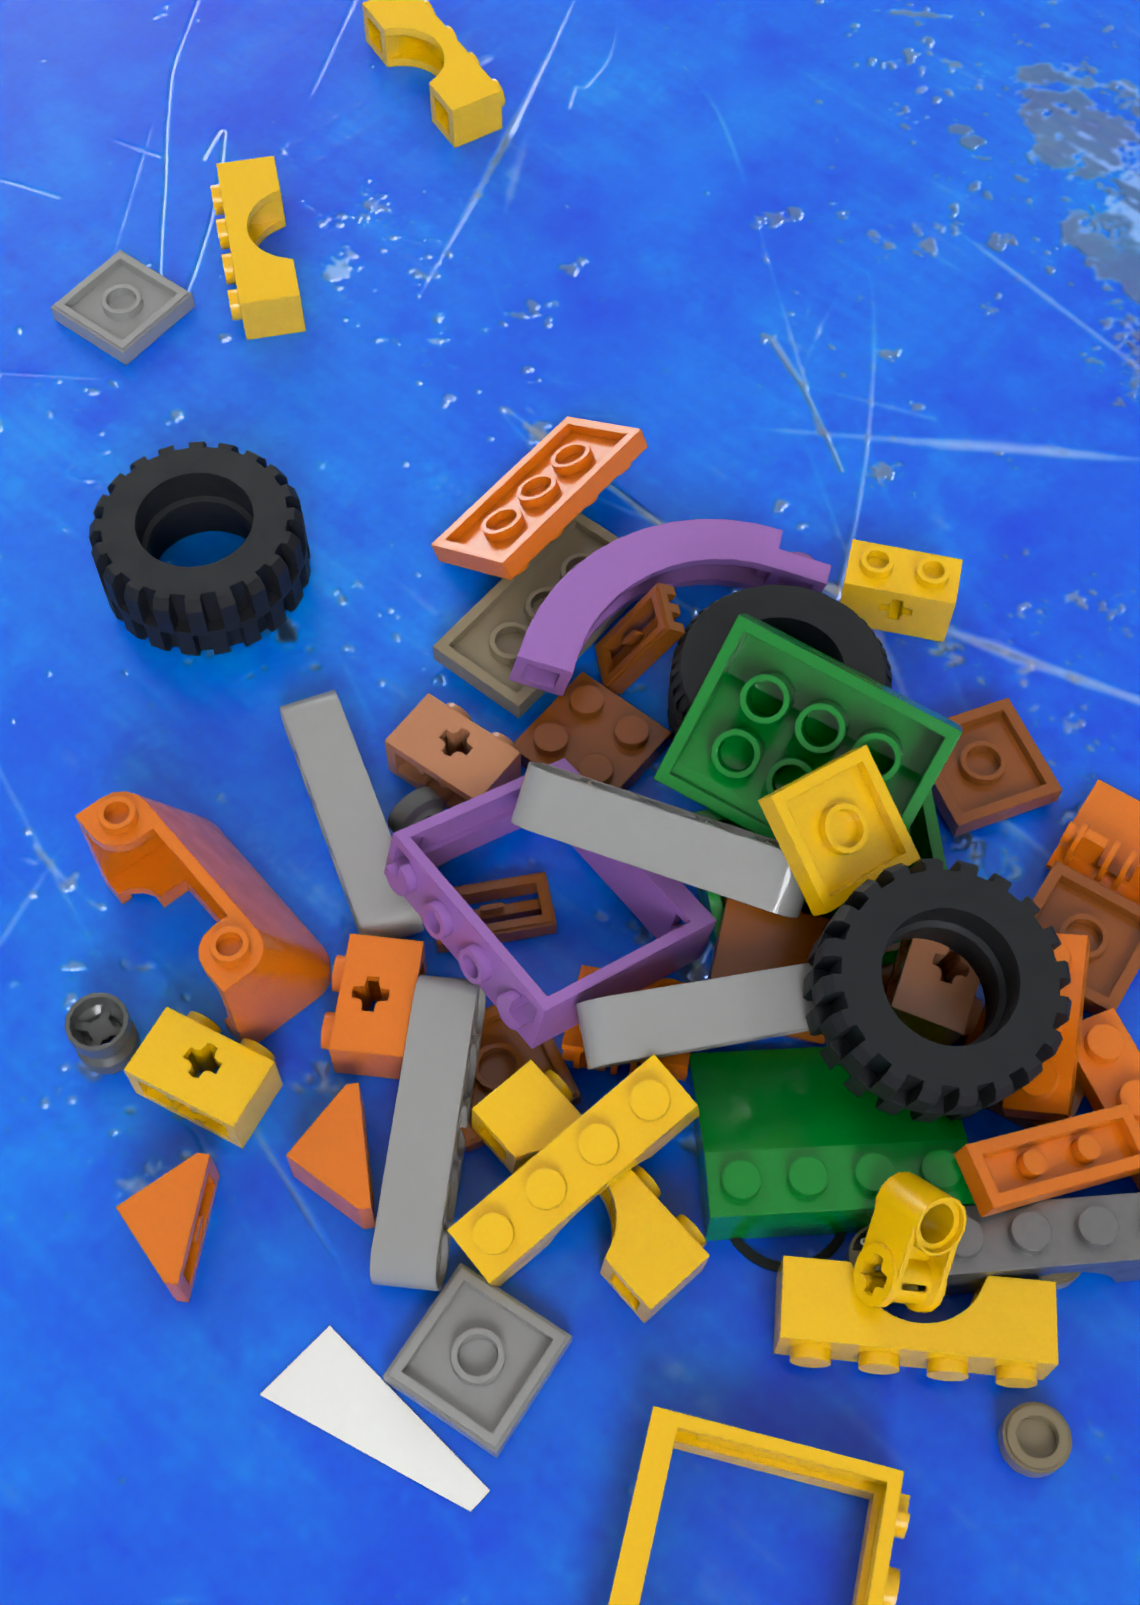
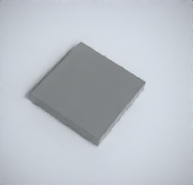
M119 250L51 306L54 320L127 365L193 309L195 304L192 293Z
M460 1263L393 1360L383 1378L393 1388L497 1458L571 1344L572 1336L497 1286L489 1284L485 1278Z

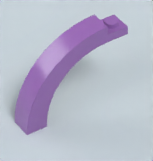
M694 519L669 522L641 529L620 537L596 550L574 566L555 585L538 608L525 633L508 680L563 696L573 675L579 653L590 637L605 621L624 607L643 598L658 582L674 586V588L692 585H721L746 589L771 584L800 586L822 593L828 583L831 565L816 561L808 554L802 552H787L779 549L783 530L757 523L728 519Z

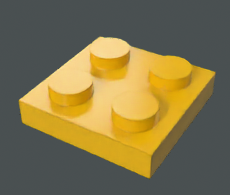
M867 745L850 750L758 800L813 916L827 914L843 905L856 888L867 879L875 881L884 869L899 863L909 866L921 859Z

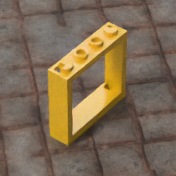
M653 1406L609 1605H639L673 1448L868 1499L869 1503L852 1605H896L900 1583V1569L891 1567L889 1564L894 1537L904 1539L910 1519V1514L908 1513L910 1495L901 1493L904 1471Z

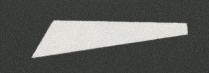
M331 1326L320 1334L259 1394L470 1512L490 1492L480 1479Z

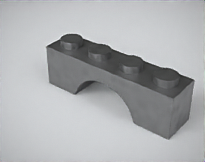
M1140 1192L1049 1199L982 1218L976 1205L964 1206L967 1216L966 1229L958 1243L951 1265L945 1296L974 1294L987 1275L1026 1279L1056 1273L1091 1272L1108 1275L1115 1282L1140 1280ZM918 1285L919 1291L926 1289L925 1286Z

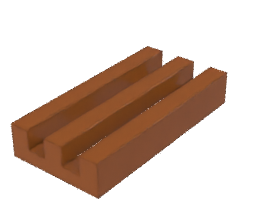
M658 582L595 645L603 686L613 693L621 695L685 634L683 623L674 621L681 615L679 605L669 603L676 596L674 586Z
M546 872L454 887L468 905L537 893V899L508 904L498 902L481 905L479 909H473L501 943L557 933V924ZM436 939L438 954L450 952L441 940Z

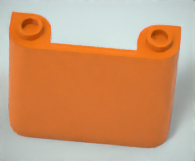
M126 791L110 793L75 815L105 884L122 905L132 899L131 894L145 893L155 896L165 908L184 893L190 891L217 922L201 939L198 947L199 961L206 975L219 990L228 1017L224 1020L229 1033L239 1044L243 1038L259 1043L318 999L328 989L332 979V969L329 956L324 947L223 832L210 820Z

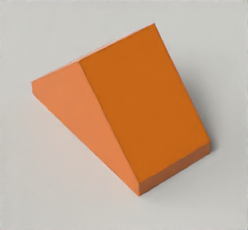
M359 1083L346 1084L286 1154L295 1178L361 1228L370 1229L375 1228L376 1214L365 1107Z
M194 1154L116 1206V1209L176 1301L189 1303L220 1174L210 1154Z

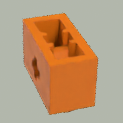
M350 934L346 956L337 955L333 966L332 991L339 992L336 1011H327L325 1013L321 1030V1048L329 1050L335 1073L400 1080L416 982L420 975H426L427 973L424 941ZM378 1001L375 1004L374 1012L369 1011L372 1007V1002Z

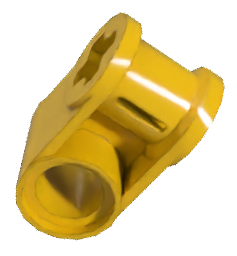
M899 1172L889 1177L881 1186L876 1196L875 1210L865 1242L855 1262L853 1278L858 1298L865 1305L876 1308L886 1307L890 1303L895 1302L903 1303L909 1310L919 1313L934 1311L941 1304L945 1296L951 1265L958 1243L966 1229L967 1216L961 1202L911 1172ZM881 1266V1271H875V1267ZM918 1285L925 1286L926 1289L918 1291Z

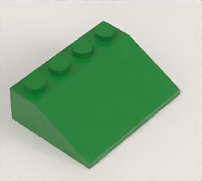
M745 613L738 615L653 779L751 832L777 840L758 800L850 750L867 745L908 831L963 733L961 725Z
M825 1047L690 1053L688 1066L691 1098L697 1103L700 1113L694 1120L704 1238L706 1241L730 1240V1238L751 1239L836 1234L837 1232L858 1233L861 1229L870 1225L875 1210L876 1196L881 1186L889 1177L899 1172H911L959 1200L963 1206L976 1205L954 1156L957 1151L968 1144L962 1120L950 1121L943 1115L932 1123L912 1121L910 1110L903 1109L892 1116L876 1109L877 1095L867 1090L858 1098L843 1085L850 1075L840 1064L829 1070L819 1054Z

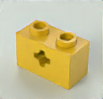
M853 539L839 602L852 609L872 629L944 642L956 605L963 560Z
M166 1006L125 1067L124 1072L137 1094L243 1149L283 1085L274 1061V1055L267 1048L251 1039L243 1038L239 1044L220 1034V1027L198 1012L190 1011L187 1016H184ZM218 1066L219 1070L217 1071V1073H213V1071ZM200 1070L203 1071V1073L198 1078L197 1075L200 1072Z

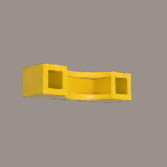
M368 0L362 3L366 42L387 67H416L436 76L429 83L432 122L454 148L502 129V107L505 105V96L501 85L496 79H491L481 68L474 53H468L458 41L453 29L450 26H445L436 16L428 0Z
M274 156L217 163L219 184L210 185L215 215L225 214V218L216 219L221 250H231V253L221 254L227 285L236 284L237 289L227 290L233 321L243 320L247 340L305 332L306 328L294 260L271 255L258 247L270 234L286 227Z
M653 1054L447 1231L487 1282L498 1287L502 1286L545 1249L559 1231L591 1200L634 1166L651 1158L700 1115L697 1103Z
M530 1060L472 1108L471 1128L475 1130L482 1141L513 1174L582 1115L570 1103L574 1097L566 1083L552 1070L543 1073ZM636 1165L598 1194L608 1211L611 1224V1245L604 1258L600 1274L643 1323H646L703 1270L710 1255L703 1249L707 1243L697 1226L683 1214H679L675 1218L658 1199L661 1196V1191L656 1182L643 1168Z
M783 1256L776 1275L773 1354L790 1355V1363L808 1368H823L831 1365V1359L858 1362V1369L860 1371L880 1375L898 1373L900 1366L927 1369V1377L940 1381H963L968 1379V1373L994 1375L996 1384L1011 1388L1037 1386L1038 1380H1044L1058 1366L1056 1282L987 1275L974 1293L969 1307L962 1313L941 1322L916 1323L893 1316L882 1308L865 1305L858 1298L854 1287V1268L851 1262Z

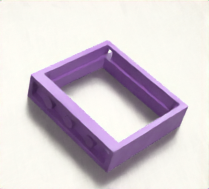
M565 758L549 764L579 774ZM524 775L394 832L384 874L392 890L397 895L404 896L420 915L428 933L433 938L441 940L457 959L465 977L471 983L478 984L494 1003L503 1022L510 1029L516 1030L533 1049L579 1024L576 1011L577 1003L605 996L640 991L699 959L717 920L680 881L572 846L655 936L656 940L547 996L436 868L440 864L521 828L513 824L511 818L525 777Z

